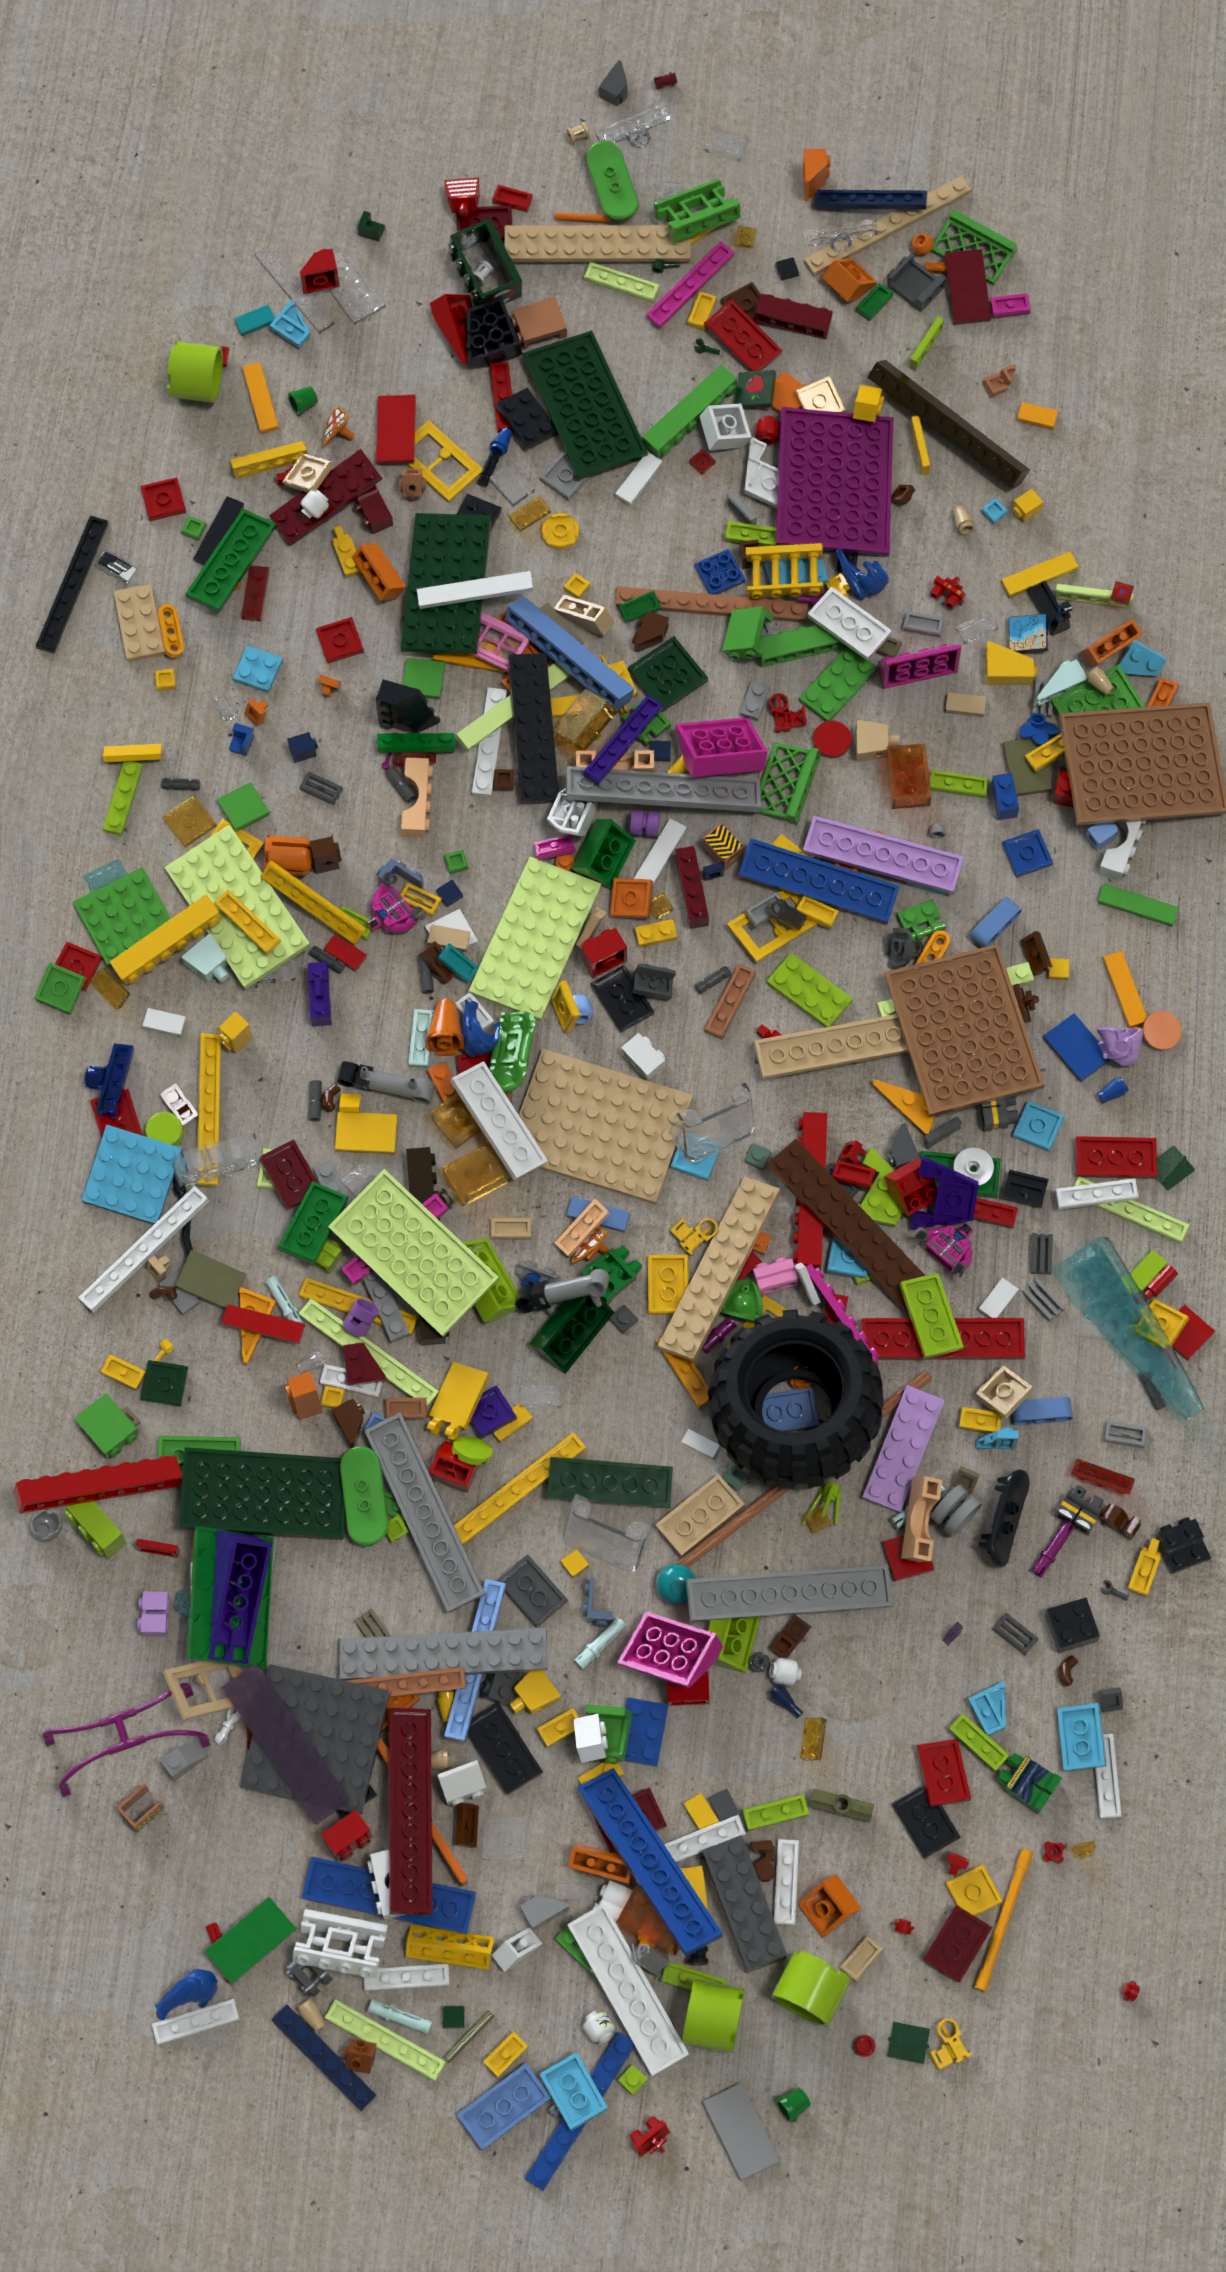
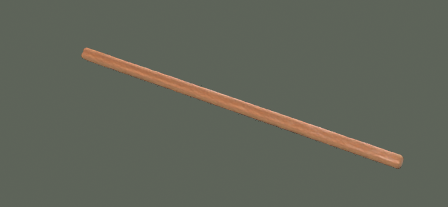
M924 1371L907 1385L920 1390L932 1380V1377L927 1371ZM906 1386L884 1402L882 1418L898 1407ZM778 1484L675 1563L690 1567L790 1489L779 1488Z

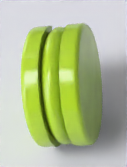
M169 1112L157 1113L146 1124V1136L148 1138L177 1147L181 1144L184 1130L181 1121L174 1114Z

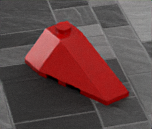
M444 294L429 303L432 315L462 364L469 366L467 365V310L473 308L470 295Z

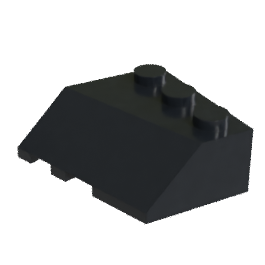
M502 297L467 310V365L490 367V363L503 362L522 355L520 343Z
M382 680L375 699L378 721L381 726L387 729L395 728L409 733H419L440 723V717L435 716V710L427 706L428 701L419 689Z

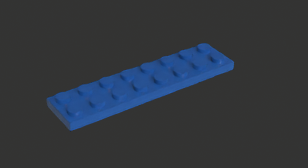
M752 838L750 839L739 872L740 877L802 897L806 896L821 903L888 924L900 887L896 884Z
M311 1857L302 1899L378 1915L376 1902L380 1901L379 1894H374L372 1881H376L374 1873L370 1874L368 1868ZM388 1878L387 1881H386V1887H387L388 1889H389V1878ZM432 1883V1915H404L392 1919L467 1935L476 1892Z

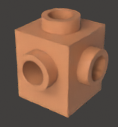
M403 469L402 479H399V491H403V497L408 499L422 497L423 490H426V479H422V469Z

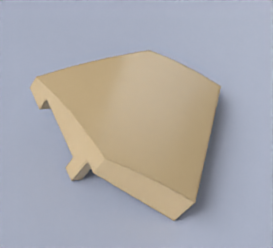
M598 906L594 909L581 932L582 936L577 942V946L581 948L586 939L593 938L607 912L601 910Z

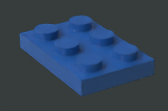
M627 1698L626 1708L633 1714L625 1756L626 1762L653 1767L658 1766L668 1704Z

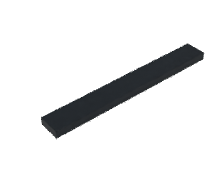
M90 515L37 641V649L55 654L109 524L108 520Z

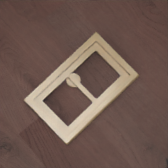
M200 1661L163 1671L183 1720L254 1703V1698L239 1665ZM228 1668L239 1695L216 1700L206 1672ZM198 1675L196 1677L198 1684L206 1686L212 1702L189 1707L177 1679Z

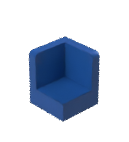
M235 723L232 729L234 736L229 746V751L247 756L255 737L254 730L251 727Z

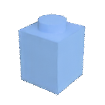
M1114 822L1094 824L1087 829L1086 838L1099 851L1116 839L1118 828Z

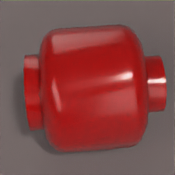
M764 416L756 422L755 437L757 440L767 445H772L779 439L780 423L773 416Z

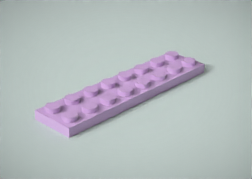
M813 816L803 848L804 854L954 894L964 856L818 816Z

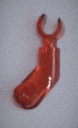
M398 752L393 757V765L403 766L406 758H429L430 762L436 764V754L434 752H427L426 754L424 752Z

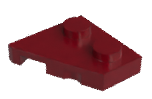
M363 1342L343 1345L348 1386L387 1381L386 1375Z

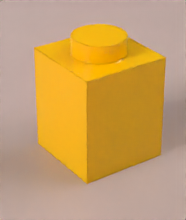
M1031 488L1014 500L1013 513L1017 518H1021L1023 522H1026L1042 511L1044 502Z

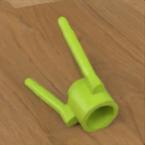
M826 1482L824 1488H820L818 1496L802 1521V1525L806 1524L821 1498L825 1501L821 1517L825 1516L829 1503H834L835 1501L834 1525L838 1524L840 1500L842 1494L839 1493L841 1487L838 1484Z

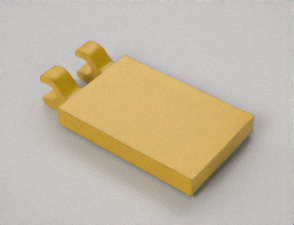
M457 1362L452 1363L428 1415L432 1419L427 1425L430 1433L438 1435L442 1424L446 1423L449 1426L444 1434L448 1436V1439L455 1441L460 1429H467L489 1381L490 1374L488 1372Z

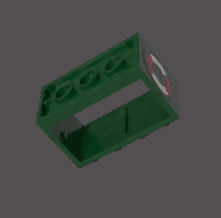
M491 218L450 235V243H448L450 251H448L451 261H455L457 265L456 270L459 277H463L465 281L464 286L467 293L471 292L473 296L472 302L475 307L500 297L503 298L504 304L522 297V279ZM486 241L507 283L486 293L482 292L471 266H469L462 250Z

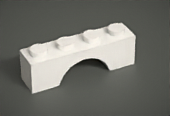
M1147 820L1117 822L1125 831L1127 839L1117 848L1106 849L1099 874L1121 881L1123 874H1128L1131 865L1128 864V860L1134 857L1137 848L1134 847L1135 841L1139 842L1142 835V830H1139L1141 824L1145 825Z

